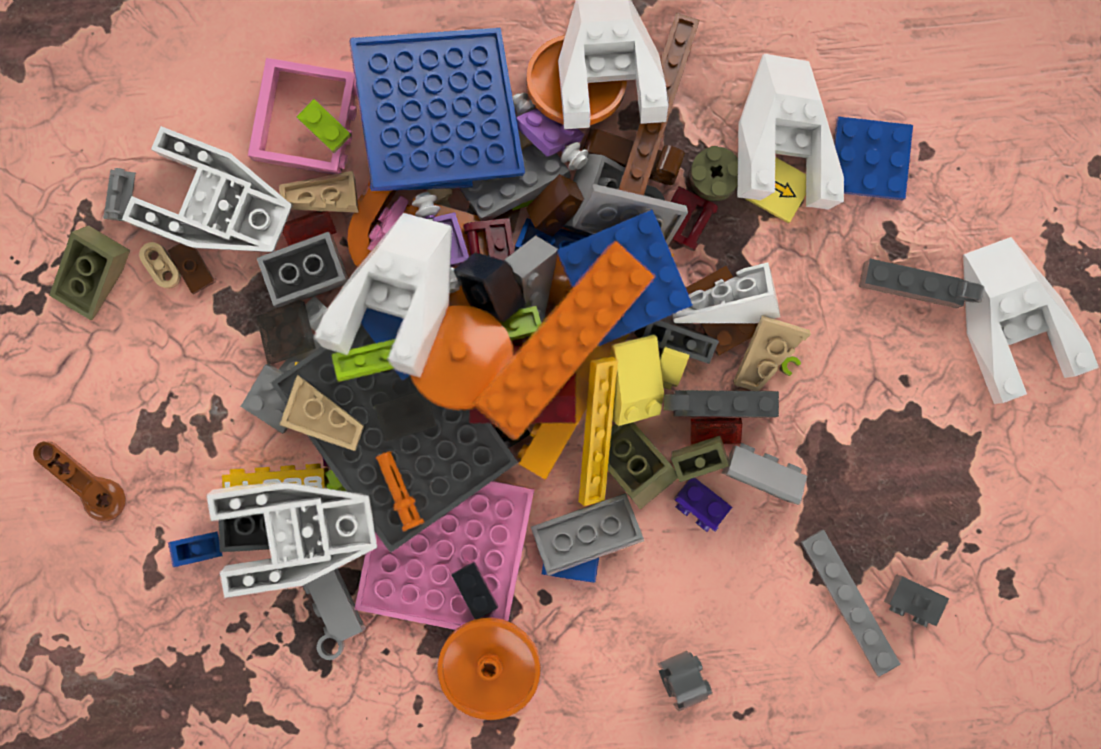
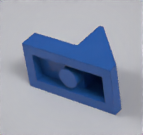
M218 531L168 542L173 568L223 556L222 552H220Z

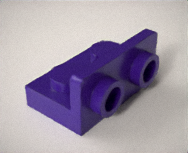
M696 478L689 479L673 499L678 503L675 507L686 516L689 513L694 515L698 519L695 523L706 532L709 529L716 532L719 524L733 508Z

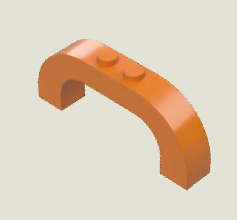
M369 188L365 195L362 194L358 198L359 213L354 212L347 236L349 252L357 268L370 254L371 251L367 248L372 239L369 238V235L378 223V217L382 210L389 205L397 190L371 191Z

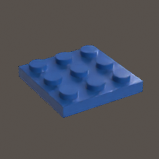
M838 116L836 119L834 145L844 176V194L905 200L913 125Z

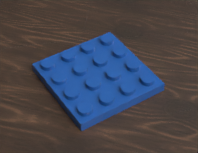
M653 209L556 250L572 288L604 250L615 241L655 276L598 343L597 347L693 306Z

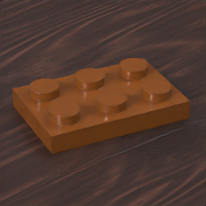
M726 265L686 287L688 295L697 290L706 291L715 287L714 282L720 279L726 282L732 279L733 276ZM700 323L706 335L719 340L715 349L717 356L752 338L758 323Z

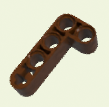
M593 128L588 133L583 150H587L588 154L604 155L626 168L634 141ZM663 146L662 151L658 150L649 179L665 185H674L685 152L677 147Z

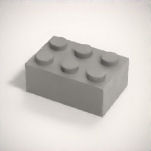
M329 232L257 258L273 306L279 309L344 286L348 281L336 242Z

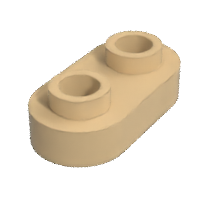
M155 242L144 244L140 249L139 257L155 283L166 289L177 286L180 282L181 274L165 248ZM153 252L158 253V258L156 260L151 259V255ZM171 272L172 278L166 281V273Z

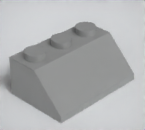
M588 154L587 163L581 169L576 170L573 179L577 183L584 199L592 184L619 190L625 167L604 155ZM576 214L563 226L575 233L588 237L596 234L574 228L573 219Z
M741 443L740 447L736 445L732 447L728 457L729 467L723 468L722 474L791 504L800 505L807 476L801 473L802 468L790 463L785 467L777 463L778 458L764 453L763 457L754 453L755 448Z

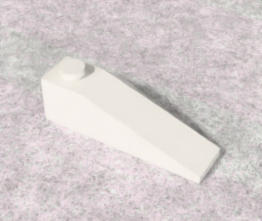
M769 263L743 268L736 272V277L726 282L720 279L714 282L715 287L709 290H697L689 294L693 306L674 313V323H759L762 315L773 319L779 318V305Z

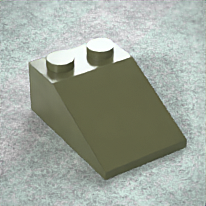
M89 225L72 231L49 296L87 319L93 320L121 275L130 250Z
M634 422L621 426L617 424L612 426L608 472L641 510L678 479L677 473Z

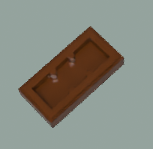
M179 243L167 250L192 294H196L215 283L197 248Z

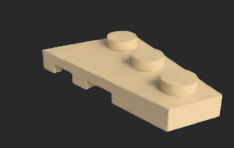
M353 171L279 185L280 195L293 205L291 210L359 213L356 181Z
M762 315L735 375L734 385L759 391L778 371L781 363L787 357L790 358L796 351L795 348L811 335L810 330Z
M297 375L280 425L356 451L364 425Z

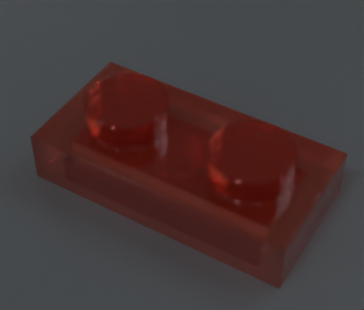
M316 211L285 223L282 231L288 246L329 232L331 235L337 233L329 211Z
M742 418L691 419L690 444L693 445L717 436H721L723 444H741Z

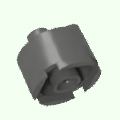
M684 651L658 663V666L662 668L659 670L660 677L669 697L675 696L677 700L673 704L677 711H682L708 699V696L712 694L708 681L703 680L700 671L703 670V667L697 655L693 656L691 652Z

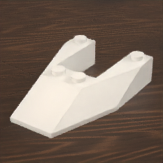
M576 0L558 59L564 129L590 127L587 83L635 79L641 124L666 122L668 101L659 53L632 1Z
M763 54L738 125L737 197L762 200L775 192V154L806 158V207L829 210L844 202V176L810 62Z
M160 126L151 150L159 156L197 170L179 214L131 196L122 220L192 248L274 252L293 205L231 153Z
M403 213L351 275L325 311L315 334V339L323 348L348 355L367 308L404 318L388 360L395 370L420 377L449 305L452 227Z
M1012 237L963 255L964 280L984 286L983 297L980 303L965 301L966 330L994 404L1005 403L1027 394L1008 345L1043 332H1047L1064 378L1075 377L1099 368L1090 343L1063 299Z
M289 482L212 490L206 495L211 521L264 513L271 558L225 565L220 572L224 598L303 586L377 548L369 495Z

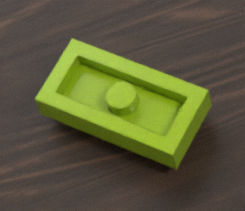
M315 99L296 116L333 153L352 136Z

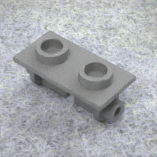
M121 168L110 170L103 219L124 221L122 220L131 196H133L135 172H127Z

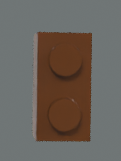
M559 174L526 207V210L535 229L553 237L578 212L584 197L576 182Z

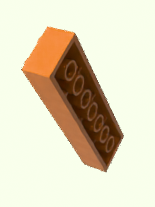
M615 241L610 244L472 405L511 439H518L655 276L619 243Z

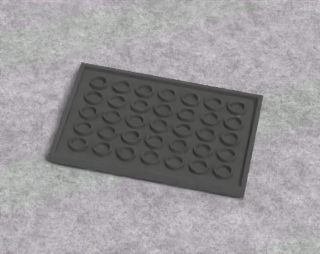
M361 323L350 350L376 344ZM320 347L271 382L276 392L287 405L298 375L364 425L356 451L310 435L307 436L347 492L369 495L374 530L390 553L518 463L492 424H471L470 409L455 410L434 404L418 391L410 376L402 381L394 369L338 382L331 355L338 352ZM389 451L392 452L409 496H413L416 500L414 505L420 518H423L425 521L406 531L402 530L403 524L400 516L393 509L395 501L376 460L377 456Z

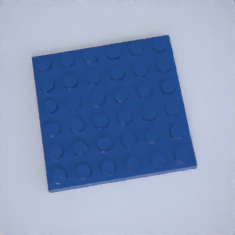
M501 28L350 38V51L372 191L524 176L525 167Z

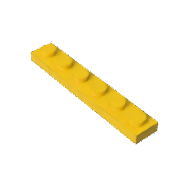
M612 356L591 360L578 500L584 506L605 501L618 360Z

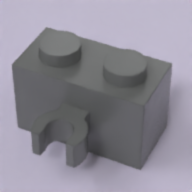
M896 574L884 602L891 605L890 611L904 616L905 612L914 616L912 621L927 627L929 623L934 626L938 625L949 598Z

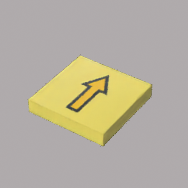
M775 157V192L762 200L747 198L746 200L789 224L806 195V174Z

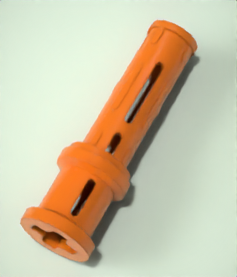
M389 451L377 456L376 460L395 501L393 509L398 512L402 521V530L406 531L424 523V519L420 518L414 505L416 502L413 496L410 497L392 452Z

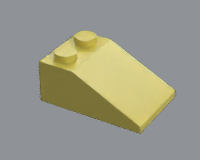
M651 335L612 345L610 357L612 356L618 360L612 420L618 426L660 415L664 388L657 337Z

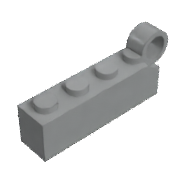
M338 568L303 585L307 594L311 593L315 602L312 604L315 614L318 618L322 617L325 623L323 627L325 635L319 639L317 651L326 660L337 658L344 650V640L366 629L358 610H354L355 604ZM333 638L337 641L339 646L337 653L329 654L324 650L323 643L325 639Z

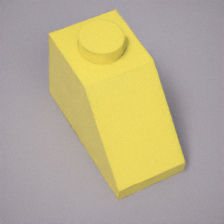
M664 347L659 356L663 388L671 390L672 386L677 387L679 385L689 355Z

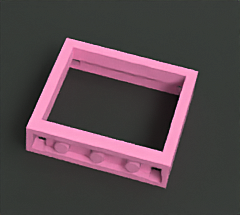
M266 58L248 156L257 162L332 175L341 173L348 161V155L345 154L346 145L351 144L352 136L335 153H332L331 162L265 151L280 71L346 82L338 122L351 135L352 130H349L351 120H355L357 106H354L355 96H357L354 73Z

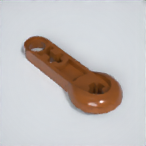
M43 441L35 446L33 450L34 459L80 497L84 510L91 518L107 522L115 519L122 513L126 497L124 490L118 483L93 475L53 442ZM44 446L51 447L53 451L52 457L48 460L43 459L40 454ZM58 460L61 464H70L68 467L70 473L62 474L63 467L53 463ZM108 495L107 501L109 505L101 506L102 500L100 496Z

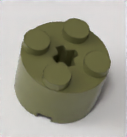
M711 146L701 151L694 159L689 170V182L694 194L710 202L721 201L731 196L738 186L737 156L732 151L718 146ZM712 172H719V175L715 178L711 177Z

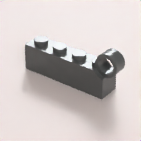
M869 259L864 262L859 283L861 288L952 308L964 306L965 301L980 303L984 292V286L977 283L875 259Z
M676 390L674 394L664 395V410L674 411V417L776 418L779 417V391Z

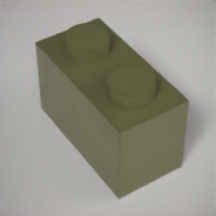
M721 436L672 451L671 460L679 482L729 467V459Z

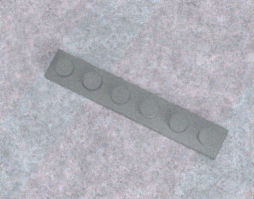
M820 530L801 541L803 548L876 675L880 677L901 665L826 532Z

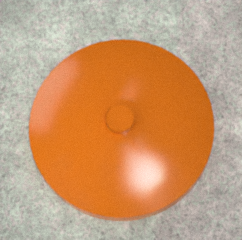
M565 35L545 42L535 51L529 61L526 76L527 91L532 103L543 115L561 124H564L558 59ZM627 80L587 83L590 125L605 120L618 109L625 96Z
M450 306L446 310L421 376L417 377L410 374V377L418 391L436 405L455 410L475 408L472 403L513 357L510 337L504 326L486 311L471 306Z
M480 618L461 625L447 638L439 655L437 672L441 689L453 706L474 718L497 720L517 713L530 702L539 684L541 663L534 642L521 628L502 619Z

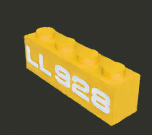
M321 463L305 464V469L296 470L295 465L280 466V471L270 472V467L255 468V473H245V468L229 469L230 474L222 475V488L289 482L328 489L326 484L329 483V480L325 474L328 468H321Z

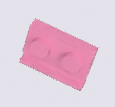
M400 195L390 208L385 207L378 217L381 223L379 226L376 224L369 235V238L372 240L367 249L372 251L400 218L409 202L407 199Z

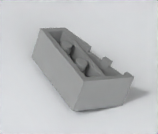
M535 236L507 257L505 261L512 266L514 278L523 290L522 295L526 304L521 309L536 306L540 321H542L546 313L558 255L556 250L558 249Z

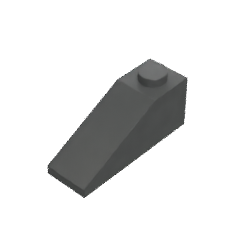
M663 318L634 331L638 338L655 335L658 347L664 349V347L688 354L690 358L710 364L719 342L718 339L682 324L674 323V321L668 318Z

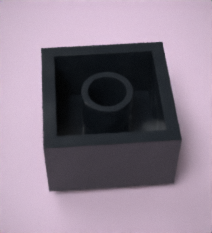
M475 252L453 270L469 305L486 311L499 321L505 322L526 304L522 295L523 290L514 278L513 268L505 260Z

